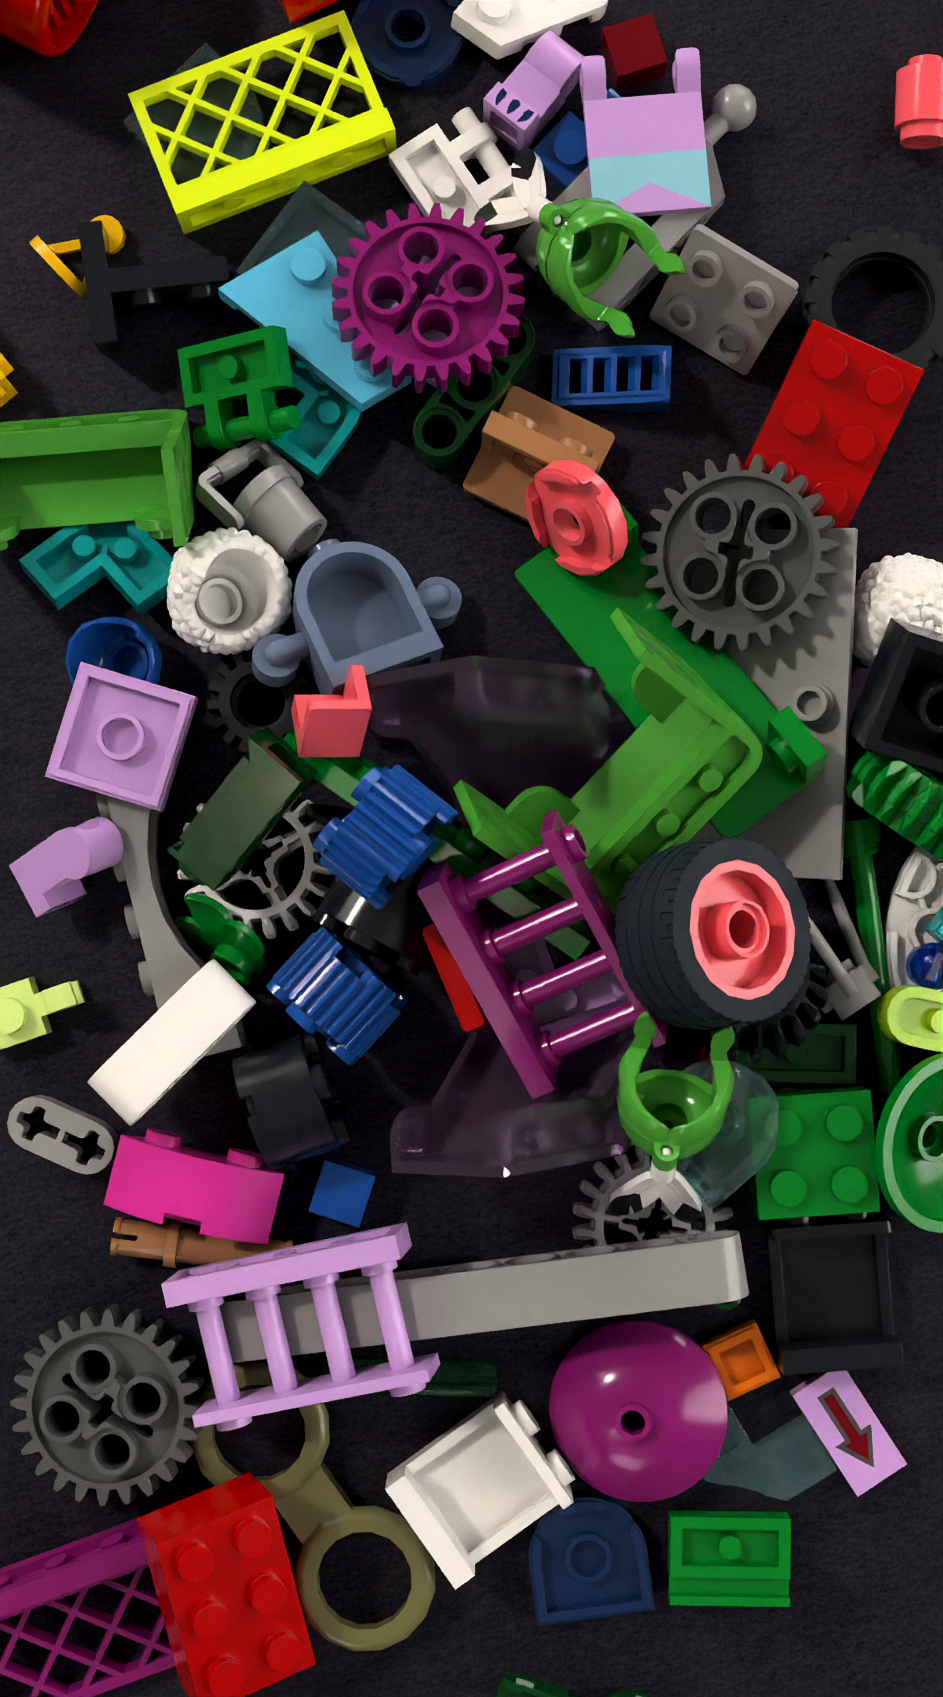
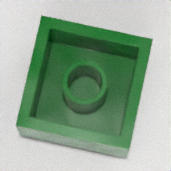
M855 1084L740 1093L749 1210L758 1220L880 1212L870 1089Z

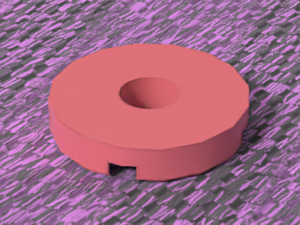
M570 459L553 461L534 475L535 479L527 486L525 493L527 518L535 538L543 548L551 545L553 550L560 555L554 560L562 568L580 576H598L623 558L628 543L627 522L618 499L599 475L588 466ZM571 513H572V514L574 515V517L577 519L579 525L574 521V519L572 518Z

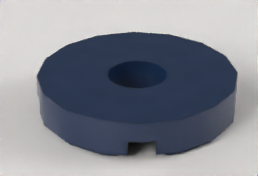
M358 0L353 9L351 26L372 79L390 89L417 91L434 86L449 75L461 57L464 47V36L450 27L453 12L460 5L459 0ZM411 19L419 22L424 28V32L416 41L402 42L393 35V28L400 21Z

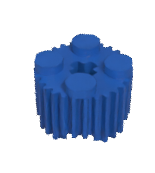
M399 764L395 765L392 769L386 766L381 770L373 767L361 779L351 794V797L358 802L353 811L342 820L334 817L323 828L312 845L322 855L319 863L377 910L383 909L393 897L392 894L385 890L389 883L392 881L396 883L398 879L404 881L408 876L412 877L437 847L440 839L431 833L435 829L434 827L439 822L443 825L450 824L458 814V811Z
M323 926L305 940L266 985L269 991L288 1007L285 1011L308 1033L313 1035L316 1030L328 1039L326 1041L328 1047L351 1066L366 1053L402 1013L400 1009L408 1002L388 980L383 983L382 977L363 960V957L355 949L349 946L336 933L332 935Z

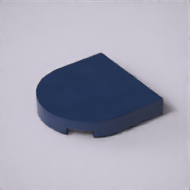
M578 1492L572 1494L574 1503L564 1510L558 1504L537 1519L532 1528L528 1543V1561L537 1626L655 1610L645 1538L638 1521L622 1503L604 1494Z

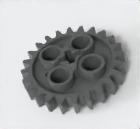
M734 453L729 455L727 471L720 472L718 467L710 459L705 460L706 478L699 481L687 470L683 472L687 490L683 494L670 488L664 490L666 497L673 506L669 512L661 509H652L650 514L662 523L661 530L645 532L642 536L643 539L657 546V553L642 557L641 564L658 569L659 573L650 578L645 583V586L651 591L665 590L666 592L655 605L656 609L664 613L677 608L678 612L673 618L671 626L680 631L692 622L695 623L691 640L698 644H701L711 631L714 632V647L719 651H725L731 636L736 637L737 645L740 651L744 653L750 651L753 635H758L766 647H774L773 629L780 627L784 632L794 637L797 633L792 617L798 613L807 619L814 620L816 616L807 604V601L811 596L819 599H828L830 596L818 584L820 576H834L838 574V569L835 566L823 561V555L839 550L840 544L836 540L822 538L821 535L836 524L832 515L814 516V513L825 502L824 498L820 493H816L803 499L802 495L808 486V479L801 474L786 484L788 466L782 461L775 465L769 474H766L765 460L759 454H755L748 470H743L739 457ZM754 501V512L750 517L744 537V544L753 551V556L751 559H741L739 562L735 603L731 607H726L725 596L729 591L735 573V563L727 558L726 554L729 548H739L743 535L744 506L746 502ZM717 504L729 506L731 519L728 526L716 534L706 533L703 528L705 512ZM775 514L788 516L791 521V530L788 536L777 544L764 543L761 538L763 523ZM704 563L715 564L718 570L716 585L709 592L696 594L690 585L693 571ZM761 574L775 575L778 582V591L775 597L764 605L753 604L748 595L751 581Z
M113 1304L105 1310L101 1321L98 1312L92 1306L81 1312L80 1324L71 1314L58 1322L60 1334L50 1328L38 1337L44 1349L34 1347L25 1353L23 1358L33 1369L21 1371L15 1376L14 1381L28 1391L12 1399L10 1406L26 1411V1417L12 1426L15 1432H30L32 1440L22 1448L21 1453L22 1455H28L39 1451L43 1459L35 1470L37 1476L51 1468L58 1472L53 1490L58 1492L71 1481L76 1483L75 1501L81 1502L92 1489H96L99 1505L105 1506L113 1498L117 1489L123 1503L129 1504L137 1496L138 1486L147 1496L152 1495L160 1487L158 1476L170 1482L179 1472L175 1461L186 1463L193 1455L194 1450L185 1440H196L203 1433L204 1428H195L193 1420L190 1418L205 1402L191 1398V1394L198 1390L205 1383L203 1377H187L185 1370L197 1358L195 1354L178 1358L174 1351L183 1338L180 1334L171 1337L167 1341L159 1337L163 1329V1319L159 1318L146 1329L142 1327V1309H135L128 1315L125 1321H122L118 1304ZM90 1350L100 1351L108 1358L110 1363L109 1375L98 1374L92 1369L89 1363ZM70 1374L76 1385L68 1383L65 1375ZM139 1383L151 1384L158 1390L161 1399L160 1407H150L141 1401L138 1394ZM106 1394L114 1399L111 1410L114 1412L113 1414L103 1409L107 1402V1399L104 1397ZM60 1401L68 1402L77 1409L79 1425H70L61 1418L59 1413ZM143 1425H149L153 1429V1435H148ZM109 1434L121 1436L127 1442L130 1452L129 1458L116 1456L110 1450L108 1445Z

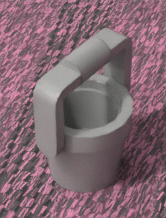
M254 439L241 448H234L207 466V470L199 475L195 496L227 528L234 527L241 531L248 530L252 536L258 535L263 541L271 545L278 552L279 556L288 563L299 559L308 552L321 537L327 526L325 517L300 489L304 484L301 474L267 442ZM257 459L267 469L256 476L243 489L232 506L213 487L218 484H224L245 470L251 462Z

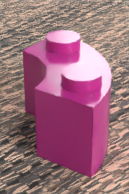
M147 1128L145 1137L121 1134L104 1205L158 1224H163L166 1217L201 1226L199 1234L242 1242L268 1244L285 1174L263 1166L261 1154L238 1148H229L227 1156L205 1152L181 1145L182 1136L177 1133L155 1128Z

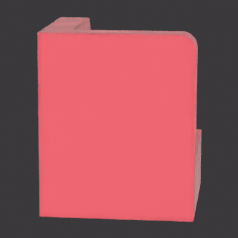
M363 665L349 666L342 695H294L291 714L299 757L360 756L372 711Z

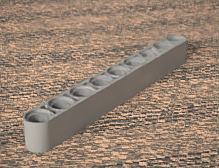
M735 1230L712 1231L393 1272L409 1341L718 1304L739 1300L749 1295L740 1232ZM369 1276L344 1278L335 1281L350 1348L385 1344ZM303 1284L282 1286V1291L277 1293V1298L291 1356L325 1352L311 1288H304ZM245 1292L224 1296L225 1302L220 1305L232 1361L243 1362L267 1359L253 1300H246Z

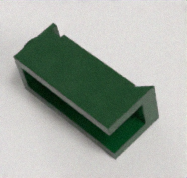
M268 727L248 736L249 754L243 756L179 837L181 841L173 844L167 850L179 861V868L186 877L199 885L208 886L212 891L234 878L319 773L318 770L303 757H299V754Z

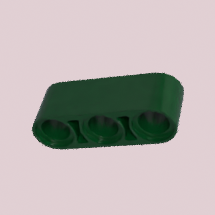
M523 314V316L516 317L520 320L518 338L524 344V348L519 353L507 355L506 358L491 354L492 369L488 375L478 370L475 366L471 367V381H480L490 390L489 395L484 400L478 402L465 400L458 392L463 384L456 375L448 376L447 391L441 393L440 389L437 388L418 413L413 423L414 448L418 459L425 466L434 470H446L454 467L481 434L491 411L497 412L509 389L512 386H516L528 371L534 358L536 332L532 322L526 315ZM437 426L450 429L456 436L454 442L449 447L443 449L430 447L424 441V437L430 429Z

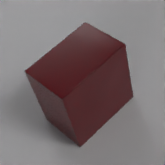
M652 13L602 28L600 44L615 91L665 77L668 60Z

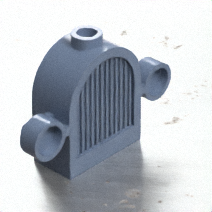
M328 539L316 544L309 550L307 554L309 559L302 566L297 576L291 612L293 634L289 636L277 633L269 634L259 639L253 648L251 663L253 674L261 683L271 687H281L295 679L298 674L300 661H304L321 695H342L349 666L363 665L369 696L436 672L444 647L435 629L446 628L456 620L462 603V595L457 585L444 577L428 578L416 590L402 564L385 550L363 542H340L338 539Z

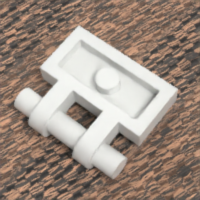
M466 107L452 118L453 124L461 135L451 142L448 141L436 123L388 154L389 164L425 217H429L434 203H440L442 218L450 220L454 212L458 208L464 209L463 225L470 227L475 223V214L484 205L500 198L516 196L511 176L512 165L509 166L495 145L498 139L487 122L480 123L472 109ZM477 158L489 179L478 185L464 164L469 159ZM485 230V235H484V237H486L487 235H489V234L492 233L493 231H486V230Z

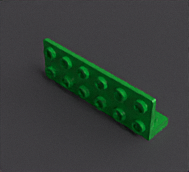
M619 501L627 522L628 543L623 558L598 576H580L562 568L554 560L560 555L550 545L515 571L516 580L635 730L647 719L650 713L638 704L631 690L633 673L641 662L636 658L609 617L617 607L681 657L751 728L762 745L763 755L761 763L756 772L709 820V823L721 837L737 838L821 776L825 770L827 752L789 706L778 713L726 649L725 651L715 649L712 632L701 644H698L691 640L695 623L692 622L686 628L678 631L671 626L678 609L675 608L664 613L656 609L655 605L666 592L665 590L651 591L646 588L645 583L650 578L659 574L658 569L641 564V558L647 556V553L641 547L639 525Z

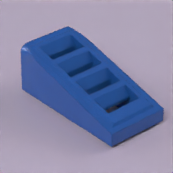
M632 345L553 349L551 403L565 410L666 413L670 403L672 346ZM570 365L581 366L580 393L569 394ZM593 366L604 367V392L593 393ZM617 367H628L627 391L616 392ZM641 368H652L651 390L640 391Z

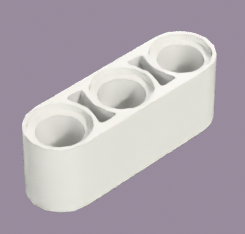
M212 959L94 1073L87 1083L129 1126H132L256 1004V1001L215 959Z

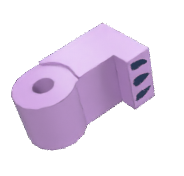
M553 31L545 32L534 43L525 58L502 84L498 81L483 98V122H487L495 133L518 151L524 147L528 148L563 106L564 100L579 82L581 59L585 56Z
M96 817L76 827H68L55 832L10 864L9 867L36 918L72 904L85 896L87 892L80 879L117 865L122 859L124 851L123 839L113 822L104 817Z

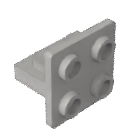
M698 224L691 232L679 255L685 264V274L669 275L649 316L652 321L738 373L747 375L773 331L798 293L799 284L794 279L708 227Z

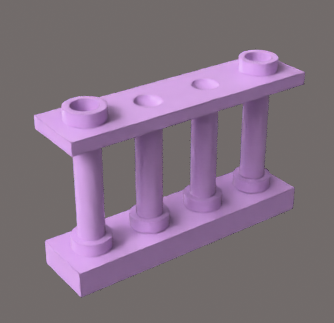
M407 1222L182 1269L164 1281L161 1287L166 1308L188 1304L189 1312H196L216 1396L209 1398L192 1415L194 1427L216 1424L218 1431H229L251 1423L253 1421L252 1416L389 1390L392 1397H402L425 1389L426 1382H430L440 1366L438 1352L413 1357L393 1270L398 1267L397 1260H400L412 1247ZM361 1268L362 1276H369L389 1362L355 1369L334 1282L340 1279L338 1272ZM299 1280L303 1281L304 1288H311L331 1373L297 1380L277 1298V1293L282 1291L281 1284ZM245 1292L246 1300H253L273 1385L240 1392L220 1305L225 1302L224 1296Z

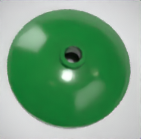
M943 1053L921 1061L898 1082L881 1113L875 1140L876 1173L886 1201L893 1211L905 1222L936 1233H943Z

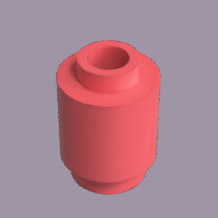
M924 54L914 56L909 59L908 65L896 72L894 130L900 134V145L904 148L925 150L943 146V57L939 55Z

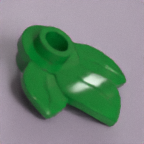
M200 893L187 894L184 900L191 911L192 917L179 916L173 922L195 943L212 951L210 961L215 959L238 983L249 984L254 976H262L268 965L263 957L265 948L258 935L242 921L232 920L227 909L215 899Z

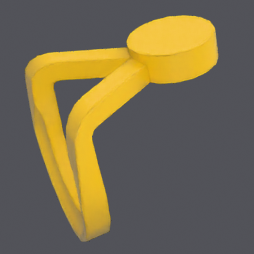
M108 215L97 216L91 221H102L108 233L110 255H114L124 246L126 239L125 230L114 217ZM38 235L29 242L30 245L78 296L88 301L85 276L83 282H81L57 257L59 255L80 252V239L47 245Z

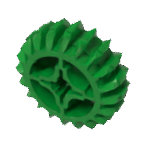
M867 750L863 757L860 756L850 770L851 775L845 785L848 797L865 809L867 813L880 820L881 823L943 861V781L916 764Z

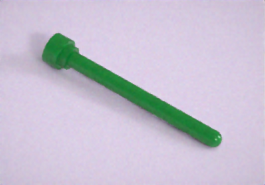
M868 818L845 821L843 857H849L860 942L869 963L880 977L873 983L881 995L868 1004L880 1092L888 1099L895 1086L902 1079L898 1043L888 1039L881 1031L877 1020V1008L881 998L891 988L873 862V854L878 853L877 841H883L880 820Z

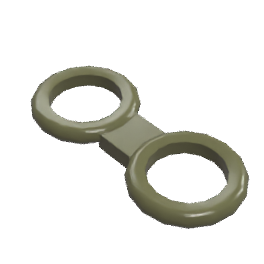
M267 1359L243 1361L234 1364L239 1389L247 1385H273ZM294 1368L297 1380L307 1379L299 1370ZM212 1380L199 1393L197 1399L206 1402L209 1398L216 1397ZM324 1402L298 1407L305 1421V1442L300 1456L289 1468L275 1475L254 1477L273 1496L275 1507L302 1543L294 1569L295 1584L301 1608L307 1622L328 1642L354 1652L384 1650L408 1638L426 1618L436 1590L435 1561L402 1515L376 1505L355 1506L323 1462L330 1442L329 1413ZM215 1424L202 1426L204 1428L203 1433L196 1440H191V1448L194 1450L193 1454L202 1474L214 1486L246 1474L236 1470L223 1458L215 1441ZM373 1532L389 1538L403 1551L411 1569L412 1587L407 1601L393 1616L378 1623L358 1624L340 1617L327 1604L320 1589L319 1566L323 1555L335 1541L351 1533Z

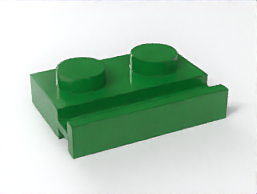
M668 1510V1601L670 1605L790 1607L791 1518L787 1512Z

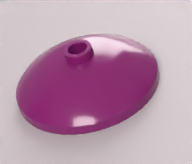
M628 1319L615 1321L591 1331L571 1348L555 1374L550 1393L549 1414L556 1444L568 1465L582 1480L596 1490L617 1499L632 1502H653L674 1497L686 1491L702 1479L710 1470L722 1449L726 1436L728 1402L722 1378L715 1364L693 1339L683 1332L660 1322ZM628 1411H637L644 1417L645 1425L640 1429H631L625 1424L623 1415Z

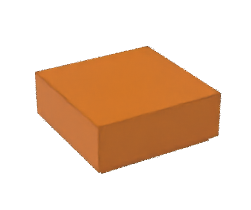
M754 1319L700 1343L702 1349L715 1364L722 1378L727 1401L781 1377Z

